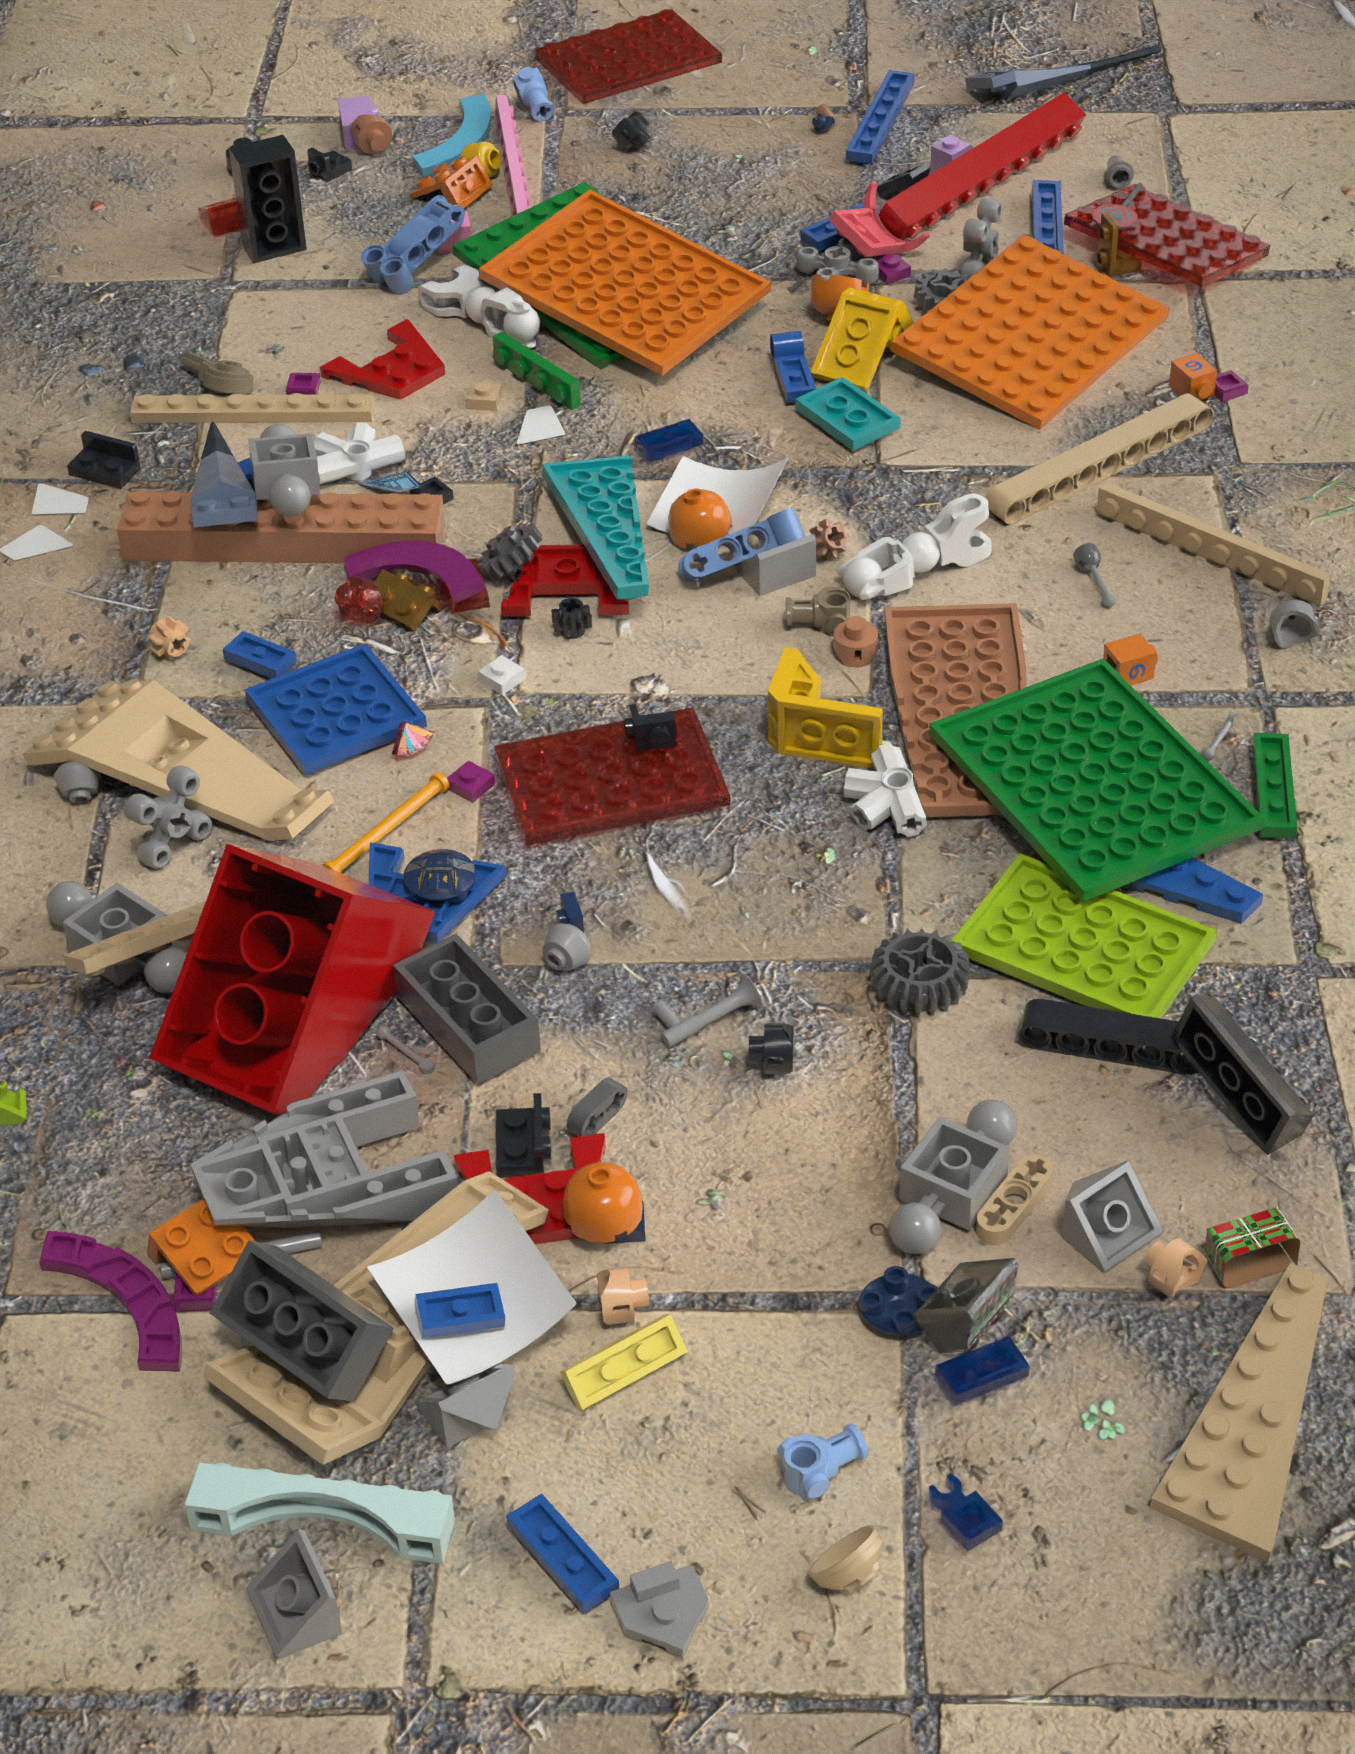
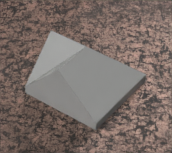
M1129 1161L1121 1162L1073 1182L1065 1200L1061 1237L1101 1272H1106L1164 1232Z
M496 1364L476 1375L448 1384L416 1400L415 1403L444 1445L449 1448L483 1429H497L516 1372L513 1365Z

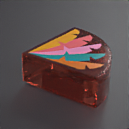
M406 721L400 722L391 755L408 756L419 753L428 746L435 732Z

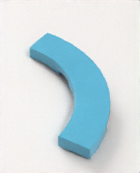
M484 93L459 99V108L463 112L464 120L459 130L450 139L431 150L413 155V164L423 177L433 175L432 170L443 163H447L450 166L451 162L460 158L461 152L466 145L486 140L491 130V108Z

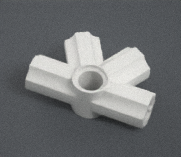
M356 422L354 427L349 428L347 441L321 432L316 436L314 442L318 461L319 485L345 477L357 481L364 480L371 475L374 469L402 462L405 459V450L398 435H393L375 440V429H372L367 423Z
M891 743L880 745L871 754V761L875 771L848 768L845 776L844 797L860 799L850 806L851 816L860 828L867 831L873 829L891 815L897 833H902L906 837L919 835L920 831L927 827V820L914 787L913 773L907 768L900 747H894Z

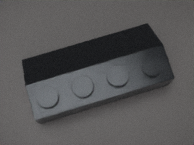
M1197 994L1191 997L1171 1039L1267 1155L1303 1135L1314 1117L1306 1101L1296 1095L1286 1083L1280 1070L1271 1065L1260 1052L1258 1044L1245 1034L1236 1023L1233 1014L1225 1009L1216 998Z

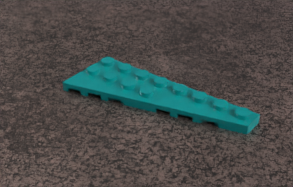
M631 456L542 464L543 478L616 599L632 600L636 597L648 596L649 580L647 565H645L644 559L645 551L642 545L643 536L640 530L638 500L636 499V486L633 479L634 471L631 465Z

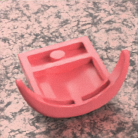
M872 181L866 190L863 208L834 211L829 218V221L836 227L837 233L847 238L855 246V250L864 257L911 251L919 247L930 237V234L926 232L915 240L904 241L893 236L885 228L877 212V183L875 181Z

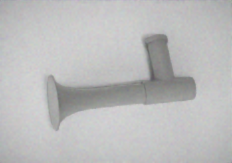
M741 974L740 985L732 994L683 1021L672 1012L665 1001L657 1002L653 1006L652 1012L669 1028L661 1033V1038L665 1045L670 1048L736 1008L754 1005L756 1008L761 1009L762 1000L750 978Z

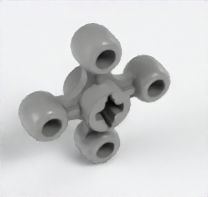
M981 199L977 209V218L979 220L968 219L964 225L963 250L971 252L970 259H966L963 262L961 275L968 274L969 278L985 266L983 262L989 263L998 255L999 233L996 230H991L992 223H996L1001 214V203L997 200Z
M847 238L840 239L837 246L828 248L825 251V257L820 256L816 248L808 246L800 248L796 255L798 270L803 273H812L819 268L816 275L822 274L821 280H829L830 275L846 277L854 275L856 279L862 280V284L869 283L871 285L878 280L879 265L876 260L863 258L855 263L860 254Z
M176 766L169 771L166 778L170 789L167 798L159 796L152 800L143 794H134L125 803L124 811L130 820L140 825L149 824L153 826L151 838L143 840L137 851L140 861L151 868L160 869L168 864L171 850L167 844L171 836L173 838H180L187 835L194 840H202L212 830V821L209 816L198 810H188L184 807L185 798L197 792L200 785L198 774L185 766Z

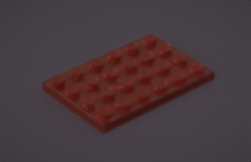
M664 9L659 13L640 16L636 20L626 23L621 22L605 29H595L585 35L571 36L561 42L547 43L544 47L535 49V59L582 104H586L722 63V53L675 11Z
M1132 184L1129 187L1066 213L1064 225L1099 240L1098 225L1092 219L1093 210L1103 205H1122L1137 184ZM1144 186L1127 206L1136 212L1138 216L1137 223L1131 228L1118 230L1117 249L1199 287H1203L1268 256L1271 246L1260 241V238L1255 235H1247L1238 231L1235 226L1222 224L1215 221L1210 215L1199 214L1192 211L1187 205L1177 204L1168 200V197L1165 195L1147 191Z
M694 707L673 711L676 719L677 746L636 752L633 739H626L624 721L495 745V758L525 845L529 846L729 806L730 793Z

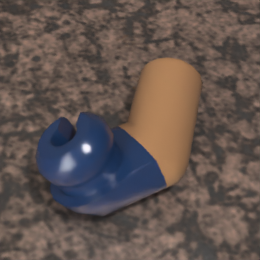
M821 104L817 107L816 113L819 119L816 120L813 117L812 124L817 132L824 133L836 123V116L826 104Z

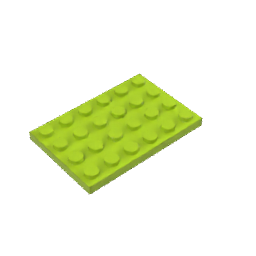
M1020 853L954 936L952 942L961 943V948L964 952H967L969 959L1084 1006L1162 1018L1216 942L1217 930L1116 890H1111L1083 902L1049 864Z

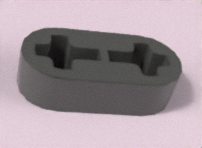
M610 1077L603 1079L571 1110L567 1119V1130L577 1136L596 1134L623 1107L628 1094L627 1087Z

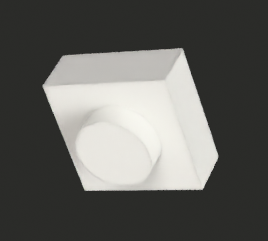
M501 655L480 669L478 677L479 682L504 695L526 680V673L523 667Z

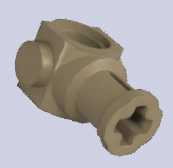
M845 587L823 588L817 595H813L812 600H792L791 597H786V626H792L793 623H813L814 627H818L821 632L834 634V629L840 623L850 618L851 597L845 591Z

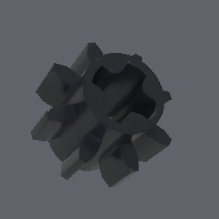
M577 598L564 599L559 603V609L551 610L554 632H560L567 639L580 638L584 635L585 628H592L590 606H583V602Z

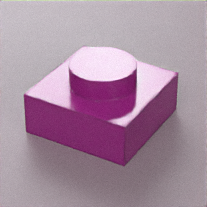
M896 253L876 260L879 265L878 278L886 285L911 276V266Z
M468 760L447 777L449 782L447 790L473 803L495 785V774Z

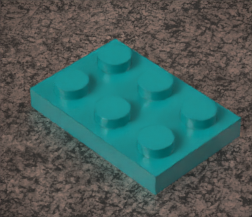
M844 377L795 399V409L852 451L901 428V418Z

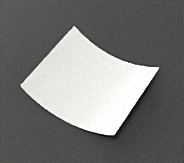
M683 456L647 524L658 530L670 533L668 514L671 504L686 491L698 488L713 491L724 499L733 523L732 528L729 527L728 529L729 534L756 524L789 456L767 467L752 470L715 468Z
M495 1189L468 1214L439 1235L402 1255L367 1266L369 1272L446 1384L461 1381L506 1360L548 1331L576 1305L574 1298ZM498 1283L506 1317L504 1327L422 1338L414 1303L415 1294Z

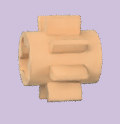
M170 616L166 620L157 621L151 627L150 635H148V638L154 642L150 649L158 656L164 655L168 660H171L172 656L182 655L187 650L191 640L185 634L189 628L182 621H175Z

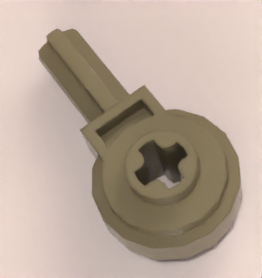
M190 351L185 352L184 357L180 358V363L184 364L185 369L199 374V380L203 381V386L215 390L218 394H244L252 391L254 377L250 374L249 370L243 368L242 364L228 360L211 361Z

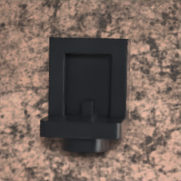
M636 704L629 705V718H624V730L626 739H633L636 752L677 746L676 719L673 711L639 716Z

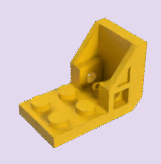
M850 287L842 292L811 369L812 377L828 382L844 377L862 391L868 392L885 347L891 348L892 341L914 324L904 301Z
M784 647L768 688V743L779 754L874 769L871 754L878 749V746L882 745L883 708L820 699L821 679L798 649Z

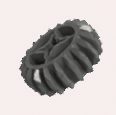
M907 928L904 935L893 932L890 940L882 939L879 948H875L872 955V963L870 964L871 985L873 986V991L877 992L879 1001H887L890 1009L899 1006L903 1014L909 1010L915 1011L917 1016L922 1011H928L931 1015H934L937 1008L947 1011L950 1004H958L961 996L966 994L968 980H970L971 975L967 952L963 951L961 943H953L950 935L940 937L937 930L932 933H925L923 928L916 933H912Z

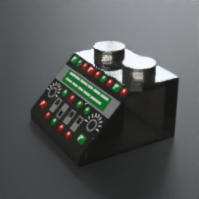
M1015 1258L959 1263L913 1315L939 1354H966L972 1351L979 1344V1337L984 1331L1000 1320L1003 1309L1013 1299L1019 1265Z

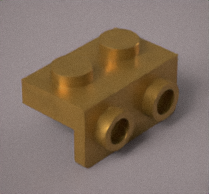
M382 569L362 600L367 607L413 631H416L430 608L440 612L443 607L435 599L437 593L430 587L422 583L417 587L412 584L413 580L405 574L397 571L394 575Z

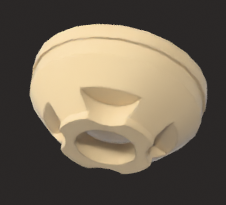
M867 1525L837 1541L812 1564L808 1572L810 1577L822 1588L843 1590L845 1593H849L855 1588L864 1585L880 1568L878 1562L882 1551V1538L878 1534L877 1529L873 1525Z

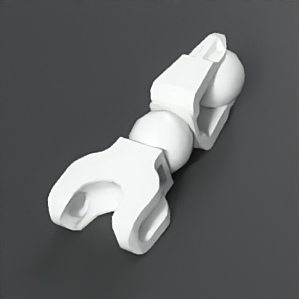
M463 264L451 270L453 281L446 283L429 281L418 287L421 306L426 311L442 317H470L476 323L483 324L487 334L492 339L494 335L503 332L529 349L536 346L534 336L539 332L540 327L538 313L530 304L524 302L520 295L508 287L498 292H495L492 288L484 287V283L480 282L477 269Z
M975 493L952 500L941 510L938 517L932 523L925 525V533H911L902 543L898 539L894 540L891 537H883L859 551L856 557L841 564L837 568V574L843 576V583L850 594L865 600L878 595L887 596L911 588L913 578L915 577L914 572H927L937 562L941 566L949 563H956L962 567L972 566L989 557L992 552L990 538L982 531L974 530L988 519V501L983 496ZM890 567L887 570L882 571V568Z

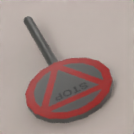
M1138 183L1122 205H1103L1093 210V222L1099 226L1101 224V214L1108 213L1117 223L1119 230L1133 227L1137 223L1138 216L1135 211L1127 206L1141 190L1143 184Z

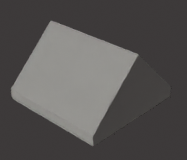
M814 534L758 553L736 565V570L759 596L815 577L816 538Z
M297 1529L246 1588L275 1656L280 1658L342 1634L334 1593L305 1530Z

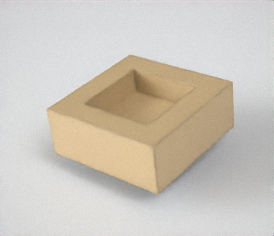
M488 381L472 382L466 398L467 409L497 411L502 396V384L490 383Z

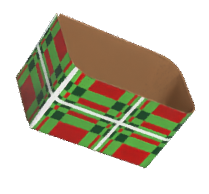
M1278 1207L1207 1228L1205 1257L1222 1284L1227 1288H1232L1285 1271L1291 1261L1284 1250L1295 1265H1298L1301 1242Z

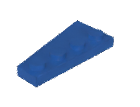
M1190 858L1129 883V889L1141 893H1144L1145 889L1164 894V900L1176 904L1187 901L1196 904L1198 911L1240 924L1262 904L1263 893L1195 858Z

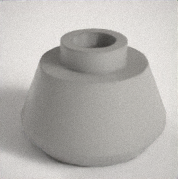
M73 761L60 765L54 773V780L64 797L70 798L71 802L81 803L89 801L91 796L97 792L102 773Z
M555 924L549 929L543 946V954L546 963L551 968L565 972L585 965L590 960L591 948L588 938L580 929L571 924Z

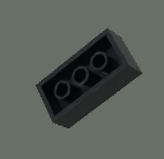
M284 134L230 147L229 153L242 245L253 264L307 250L295 150Z

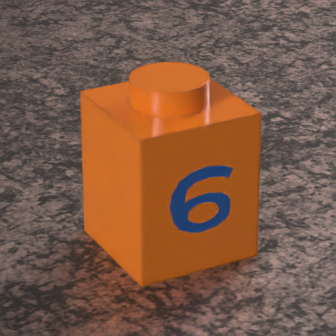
M1197 352L1172 360L1169 387L1179 396L1189 393L1199 400L1215 395L1217 370Z
M1141 633L1104 644L1103 658L1130 685L1154 679L1155 664L1158 662L1157 651L1153 645L1146 641Z

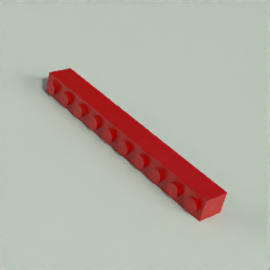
M1063 92L888 200L879 213L881 222L898 239L915 238L925 226L929 228L934 226L941 216H950L960 204H969L978 193L982 192L984 194L988 192L995 182H1004L1016 169L1017 171L1023 170L1030 160H1039L1048 149L1052 148L1054 150L1059 147L1065 138L1069 137L1072 139L1082 129L1080 124L1086 117V114Z

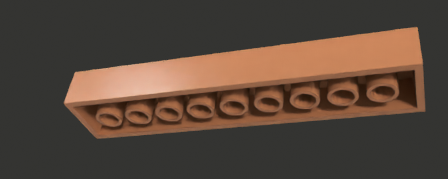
M140 490L128 492L117 533L123 561L345 563L344 558L349 555L391 542L419 540L442 544L445 519L442 495L427 493L419 495L397 493L336 494L328 492L312 495L306 510L297 516H283L273 509L270 502L256 500L259 521L194 528L190 501L192 492H147Z

